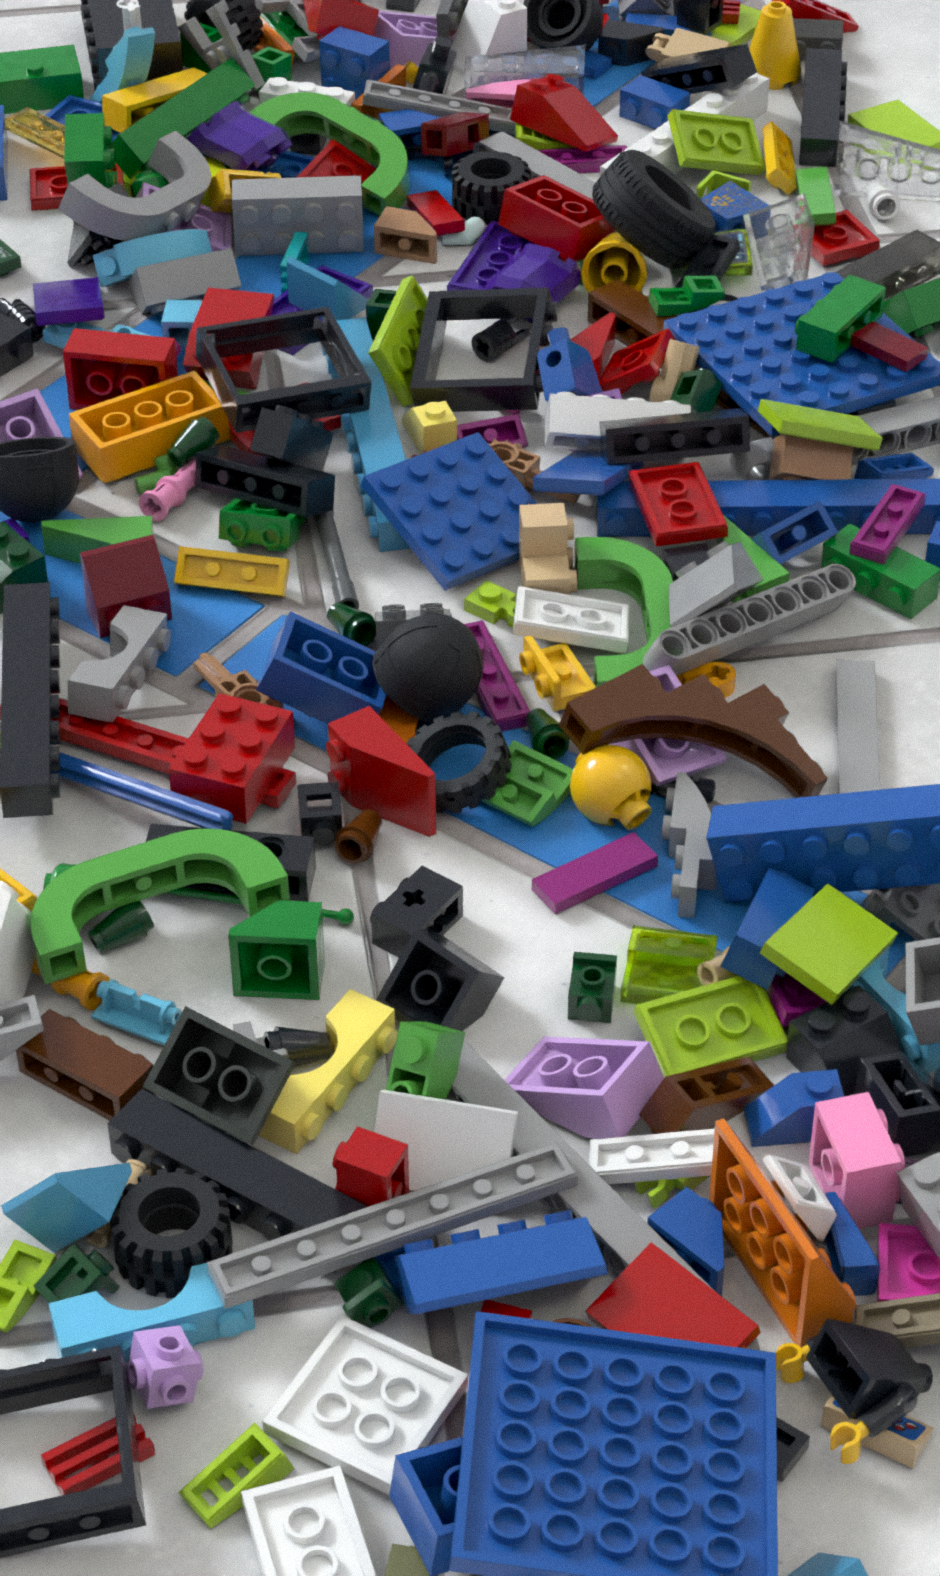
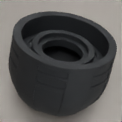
M524 0L523 3L527 7L528 38L543 52L553 57H574L588 51L597 40L603 25V12L598 0Z
M32 437L0 443V511L21 522L36 523L54 518L70 504L79 482L77 454L73 439L66 437Z
M427 613L411 618L399 625L374 654L372 666L380 687L398 707L415 718L434 723L433 719L443 715L446 718L450 717L453 712H459L473 696L483 674V654L475 635L465 624L449 615Z

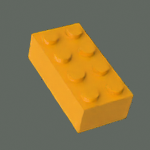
M195 371L69 413L71 438L75 441L76 452L103 483L116 481L124 476L156 466L155 458L167 454V450L171 448L172 444L192 419L197 420L200 417H205L215 426L220 435L216 444L230 439L228 417L212 388Z

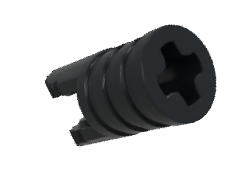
M0 298V314L31 328L32 343L39 341L43 337V330L46 328V325H36L35 312L20 299L12 301L11 304L6 299Z
M519 318L499 319L492 326L487 327L472 337V348L481 360L489 362L502 352L529 337L531 333L528 328L517 332L514 331L510 324L515 323Z

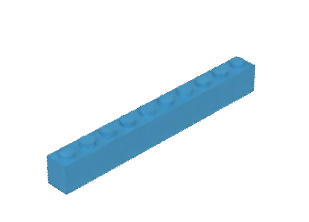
M366 317L336 320L372 382L369 410L341 415L342 431L346 433L348 454L351 453L353 474H357L358 494L362 495L363 513L365 517L369 516L367 518L370 538H376L379 552L411 549L361 486L365 475L406 460L383 376L368 354L373 343ZM321 345L322 354L326 356L328 375H331V379L340 378Z

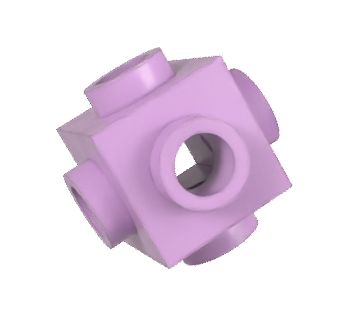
M180 1325L133 1333L130 1358L127 1366L129 1384L133 1390H138L146 1409L194 1402L197 1380H201L203 1376V1362L200 1353L192 1349Z

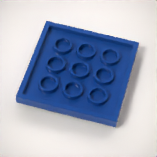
M479 432L365 475L361 483L362 488L444 591L518 561L519 505L537 504Z

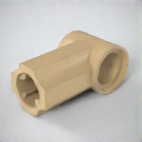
M672 339L669 340L661 374L655 378L651 387L650 402L661 403L670 400L681 372L694 371L700 350L699 346Z

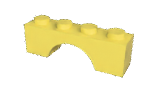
M349 989L326 1015V1032L329 1034L333 1056L324 1065L313 1071L289 1076L258 1136L295 1154L302 1149L308 1140H314L320 1133L323 1123L332 1112L339 1111L343 1107L348 1094L356 1084L365 1081L375 1062L383 1053H389L394 1047L398 1032L395 1029V1010Z

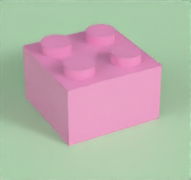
M869 1092L816 1102L808 1164L817 1184L825 1195L826 1192H836L858 1229L877 1226L879 1223L893 1222L895 1203L900 1201V1190L896 1172L905 1168V1159L898 1143L893 1144L888 1134V1123L884 1111L876 1109Z

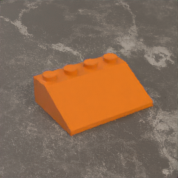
M724 1118L715 1121L709 1200L722 1213L723 1237L794 1344L800 1347L806 1346L805 1340L819 1334L827 1318L852 1324L853 1311L856 1309V1299L850 1286L846 1282L841 1283L832 1270L827 1253L823 1248H817L811 1240L806 1224L797 1213L794 1214L791 1211L777 1182L769 1179L760 1164Z

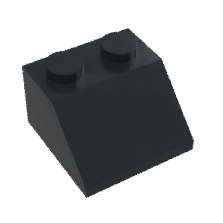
M416 928L376 1001L395 1010V1019L400 1022H431L464 1031L485 1014L505 977L443 935Z
M860 985L843 993L832 1005L826 1002L789 1022L786 1058L800 1072L837 1069L844 1097L854 1095L861 1058L903 1052L905 1054L888 1012Z

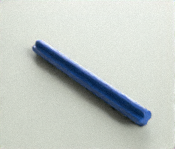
M60 752L61 770L53 771V774L59 773L61 778L204 829L231 831L233 827L231 823L233 815L227 810Z

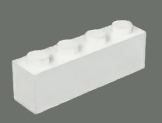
M572 392L550 393L545 416V447L601 452L599 421L691 413V405L680 404L673 400L660 403L648 402L637 397L624 400L612 399L607 395L588 397L576 396Z

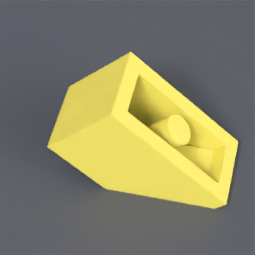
M446 401L429 402L426 405L412 407L402 416V424L419 454L457 440V419Z

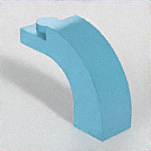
M188 229L158 233L114 245L112 249L94 254L93 259L100 286L110 287L130 280L137 267L212 252L207 230Z

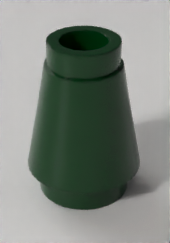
M200 417L197 420L192 419L172 444L171 448L167 450V455L176 466L182 467L185 463L196 458V452L214 448L220 435L215 426L205 417Z
M340 602L333 604L329 608L327 619L340 635L363 646H368L375 639L376 624L371 614Z
M537 708L530 711L526 716L525 723L533 750L554 760L562 757L569 748L570 738L561 729L559 722L543 709Z
M137 901L116 908L98 923L94 929L87 933L96 950L102 954L107 950L109 951L147 937V931L154 928V923L142 902Z

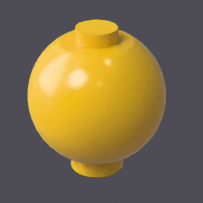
M603 745L592 749L586 754L580 753L575 760L576 765L570 779V792L575 806L583 816L594 823L604 826H613L612 818H616L627 830L637 828L648 819L652 813V808L647 803L651 793V777L646 764L636 753L618 745Z

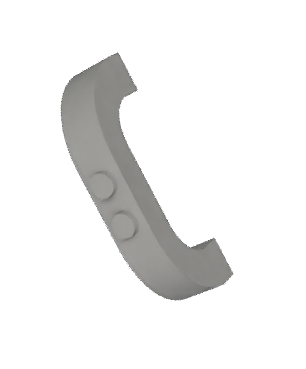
M174 131L158 139L148 161V165L167 179L170 184L145 197L131 198L107 189L89 174H86L69 183L58 209L79 225L95 233L123 241L163 233L166 230L171 231L179 223L190 221L197 212L211 182L210 167L201 152L185 137Z

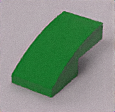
M684 276L682 288H650L648 301L657 317L672 316L710 306L724 299L725 291L717 276Z

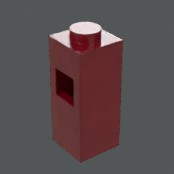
M460 112L421 123L422 154L452 156L473 150L475 143L489 137V114Z

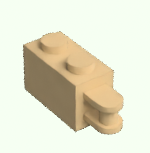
M676 28L672 36L656 33L653 37V45H649L645 52L652 60L661 61L664 58L730 47V43Z

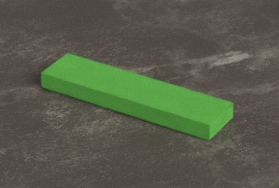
M827 167L796 169V182L804 226L831 225L836 223V211Z

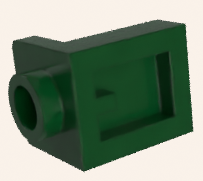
M74 1243L33 1285L48 1303L94 1291L98 1292L102 1286L113 1294L120 1288V1285L109 1275L115 1269L114 1266L101 1253L93 1249L90 1254H87Z
M375 1257L364 1260L334 1283L345 1302L342 1306L345 1314L351 1320L370 1329L384 1323L395 1310L405 1304L381 1262Z

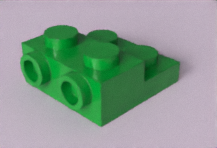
M235 498L220 510L218 539L228 540L231 545L237 547H248L253 543L264 545L265 549L269 551H286L287 548H290L299 540L300 525L308 517L298 516Z

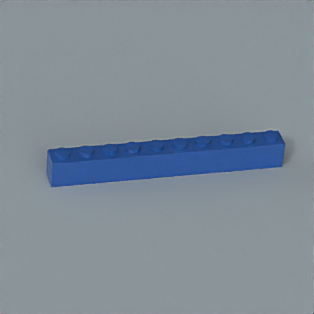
M940 479L708 481L722 514L747 536H756L821 500L838 532L848 524L861 529L891 484L926 494L925 505L905 534H931L936 521L940 522ZM628 481L621 482L603 496L596 495L597 537H651Z

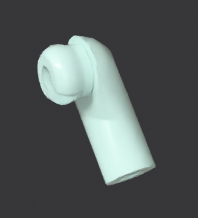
M471 217L465 222V230L463 232L442 235V245H472L485 231L484 221L479 217Z

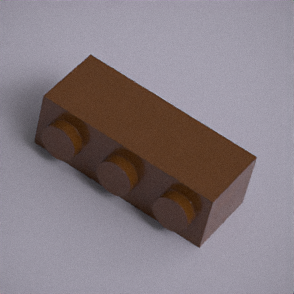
M48 1009L41 1016L44 1030L16 1049L18 1067L21 1073L109 1121L141 1089L156 1095L143 1088L153 1068V1064L141 1054H134L120 1047L109 1037L98 1035L81 1026L75 1019L64 1017L51 1009Z

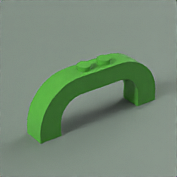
M312 92L280 95L263 102L250 112L283 128L289 137L313 133L324 136L329 140L334 139L357 156L377 167L376 171L361 184L363 207L380 217L386 206L401 208L410 189L406 149L399 137L379 121L372 120L360 113L356 108L349 107L333 97Z
M576 537L574 543V570L577 573V589H613L624 592L634 598L641 608L647 640L646 645L632 653L594 656L593 683L598 687L643 664L644 655L660 633L671 628L669 584L673 583V580L664 562L642 546L609 537Z
M221 829L180 831L79 863L53 879L41 892L32 910L31 932L36 962L41 977L46 985L87 971L83 942L79 936V931L87 921L100 913L187 885L211 883L226 887L234 892L241 900L249 917L278 900L290 901L288 875L278 858L266 846L246 835Z

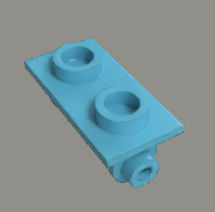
M111 979L109 982L102 981L99 984L96 995L102 999V1003L91 1015V1018L165 1045L182 1012L181 1009L176 1008V1004L173 1001H163L145 993L141 997L137 996L136 990L120 985L118 981Z

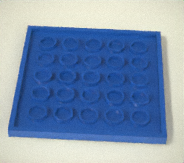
M828 272L822 276L796 281L794 284L776 289H768L759 294L740 297L731 302L712 305L703 310L684 313L678 317L664 320L663 330L669 328L676 341L700 347L696 364L700 368L712 371L716 375V379L722 383L721 389L771 437L780 433L757 411L761 399L848 414L940 385V362L929 352L925 360L904 372L853 346L845 350L833 363L796 350L797 335L795 334V325L801 315H805L813 308L818 300H822L836 284L838 285L844 280L837 272ZM884 313L876 322L915 341Z
M476 1311L449 1571L483 1576H778L776 1353Z

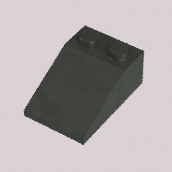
M185 1006L150 1071L143 1088L253 1146L296 1063Z

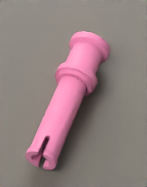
M196 458L186 463L173 476L162 477L157 482L154 490L146 491L140 496L139 506L145 516H152L153 521H161L168 515L171 507H177L184 502L187 491L195 486Z

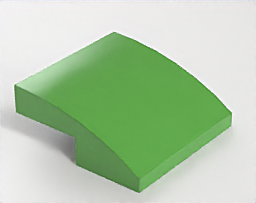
M513 740L508 747L511 752L512 758L509 759L512 767L510 773L505 775L507 780L502 788L497 787L495 790L496 794L491 799L487 800L485 798L482 802L533 827L548 817L571 794L570 779L573 769Z

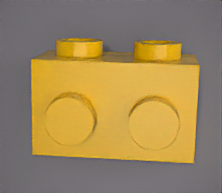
M531 635L523 638V652L519 654L521 669L525 675H530L534 681L538 696L541 699L545 698L553 712L565 709L567 702L596 688L566 643L540 649Z

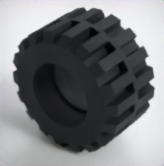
M191 0L187 2V11L184 12V18L189 20L195 16L199 23L216 28L206 10L222 0ZM225 0L229 7V11L225 13L230 25L236 23L241 32L237 39L243 52L246 49L250 51L259 44V39L262 38L263 32L260 29L263 27V21L260 19L261 12L257 9L255 0Z
M498 151L478 152L467 155L466 158H461L457 161V164H454L452 171L453 208L462 218H466V221L471 217H479L487 225L491 221L499 222L505 189L531 180V169L528 167V163L522 161V158Z
M177 1168L176 1172L167 1173V1169L157 1170V1175L150 1177L146 1173L138 1177L136 1185L129 1183L125 1186L123 1196L120 1197L110 1219L115 1262L118 1265L119 1273L123 1279L129 1278L130 1286L136 1290L145 1287L147 1295L156 1297L159 1292L166 1293V1298H175L177 1293L181 1292L185 1287L191 1266L207 1263L233 1253L230 1210L225 1193H220V1186L215 1181L206 1182V1176L199 1172L189 1175L187 1169ZM172 1229L186 1230L183 1233L172 1236L157 1235Z

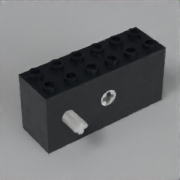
M81 0V15L94 91L97 90L96 87L102 83L109 71L105 60L112 52L113 47L123 37V33L132 27H140L141 29L153 27L155 31L152 61L145 82L183 71L181 39L172 0Z

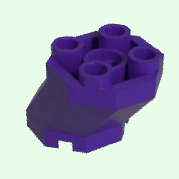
M234 101L211 116L213 119L206 124L203 122L187 137L188 141L200 152L230 166L233 170L258 171L257 169L261 166L264 169L269 167L279 159L278 155L293 145L283 128L247 112L240 101Z
M528 243L524 245L523 249L521 247L517 248L512 261L488 279L484 290L549 287L551 301L558 303L579 285L582 277L581 270L576 261L569 257L566 263L559 260L560 252L553 248ZM525 318L527 322L533 324V318Z

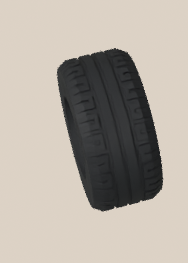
M637 150L621 152L593 185V201L608 223L633 247H636L645 256L670 269L686 267L703 246V243L707 242L714 234L715 220L702 200L673 172L643 152Z

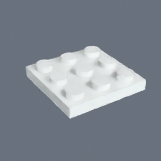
M341 1315L262 1421L263 1432L331 1467L340 1465L343 1473L389 1495L395 1455L428 1446L468 1387V1374Z

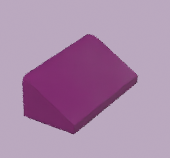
M519 413L457 425V440L479 432L489 444L492 443L493 439H496L498 442H504L508 439L511 444L520 443L522 448L528 447Z

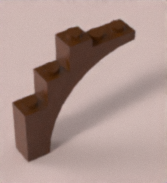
M641 664L567 702L559 723L561 729L582 754H586L599 746L633 739L670 738L701 743L729 752L760 768L782 784L795 798L819 796L828 779L820 765L809 757L798 744L795 736L783 726L789 712L784 707L781 699L775 696L765 684L728 703L721 690L714 686L704 674L667 693L659 679L652 676L646 667Z

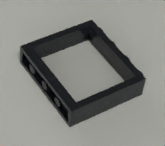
M549 287L429 291L410 384L414 407L426 405L429 402L446 401L452 412L538 410L540 393L543 392L537 354L539 350L550 346L547 334L553 330L552 322H557V302L551 301ZM533 318L523 378L436 380L447 320Z
M329 307L197 328L196 357L236 433L256 430L261 409L265 408L275 411L276 405L294 409L298 413L310 416L312 419L369 410L372 382ZM320 342L340 378L239 395L220 358Z
M120 1345L100 1350L93 1349L86 1353L59 1359H46L36 1364L9 1370L0 1369V1415L113 1390L123 1481L0 1509V1558L146 1526L132 1393L128 1380L127 1366Z

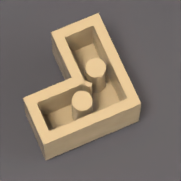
M564 503L519 505V569L522 587L569 595L572 592H577L576 570H570L573 569L572 547H567V540H574L573 517L566 518Z

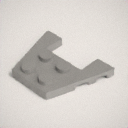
M225 0L206 10L223 37L220 40L212 43L195 16L178 26V30L211 70L232 57L256 85L249 93L256 91L265 84L250 51L246 49L243 52L237 36L241 34L237 24L233 23L230 25L225 14L229 11V7Z
M255 0V5L261 14L287 11L296 21V24L309 35L295 37L292 49L305 63L320 58V40L316 39V33L308 29L303 0Z

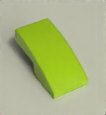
M16 1239L13 1240L0 1263V1331L8 1333L36 1301L40 1293L33 1285L58 1260L55 1254Z

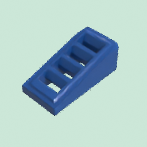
M911 452L859 460L854 479H926L933 475L934 469Z
M826 1192L825 1196L837 1214L824 1239L832 1270L841 1283L846 1282L850 1286L854 1296L872 1295L877 1289L880 1273L879 1262L836 1192Z

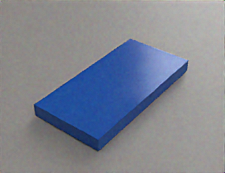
M576 450L534 476L533 490H536V492L603 496L628 478V471L639 470L644 467V462L607 465L599 451Z

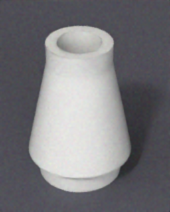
M872 183L867 187L866 196L872 216L880 220L894 217L900 206L898 195L894 191L883 187L880 183Z

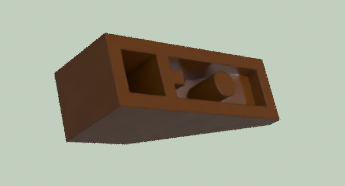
M749 1056L665 1076L639 1113V1116L651 1128L652 1134L714 1129L715 1121L723 1118L728 1121L742 1113L746 1105L772 1088L774 1084Z

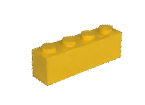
M193 67L102 95V113H104L105 126H111L113 130L120 133L207 73Z

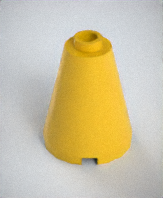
M769 2L761 10L749 50L757 73L770 78V90L784 89L785 83L792 82V86L796 85L801 79L802 69L792 10L784 2Z
M618 232L610 233L585 256L581 269L583 285L587 292H590L616 279H620L641 292L647 278L645 259L640 251L633 247Z

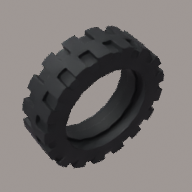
M453 712L450 717L444 718L443 715L433 719L434 723L429 726L423 725L417 730L418 735L408 740L407 745L429 768L441 753L454 746L474 744L486 748L481 762L471 772L456 779L446 781L435 780L436 812L443 813L444 810H450L451 813L462 812V808L468 806L470 809L476 808L483 799H491L496 794L495 790L498 786L503 787L507 780L505 775L511 771L512 764L509 759L512 758L511 752L499 726H495L491 718L487 716L481 718L479 713L469 712L468 715H463L462 712Z

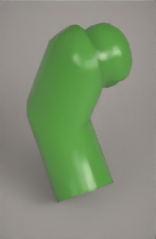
M167 454L155 458L154 462L157 470L154 473L134 478L135 487L139 495L146 491L154 490L157 482L162 477L173 476L178 471V467L174 465Z

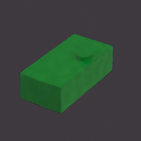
M74 44L0 53V105H4L5 114L53 109L68 95L84 98L82 74Z

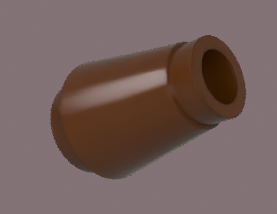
M363 810L336 833L335 851L343 861L357 864L371 857L380 827L382 826L381 816L374 810Z

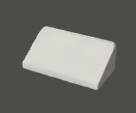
M765 1155L763 1162L787 1200L815 1237L822 1242L837 1216L833 1206L804 1164L773 1155Z

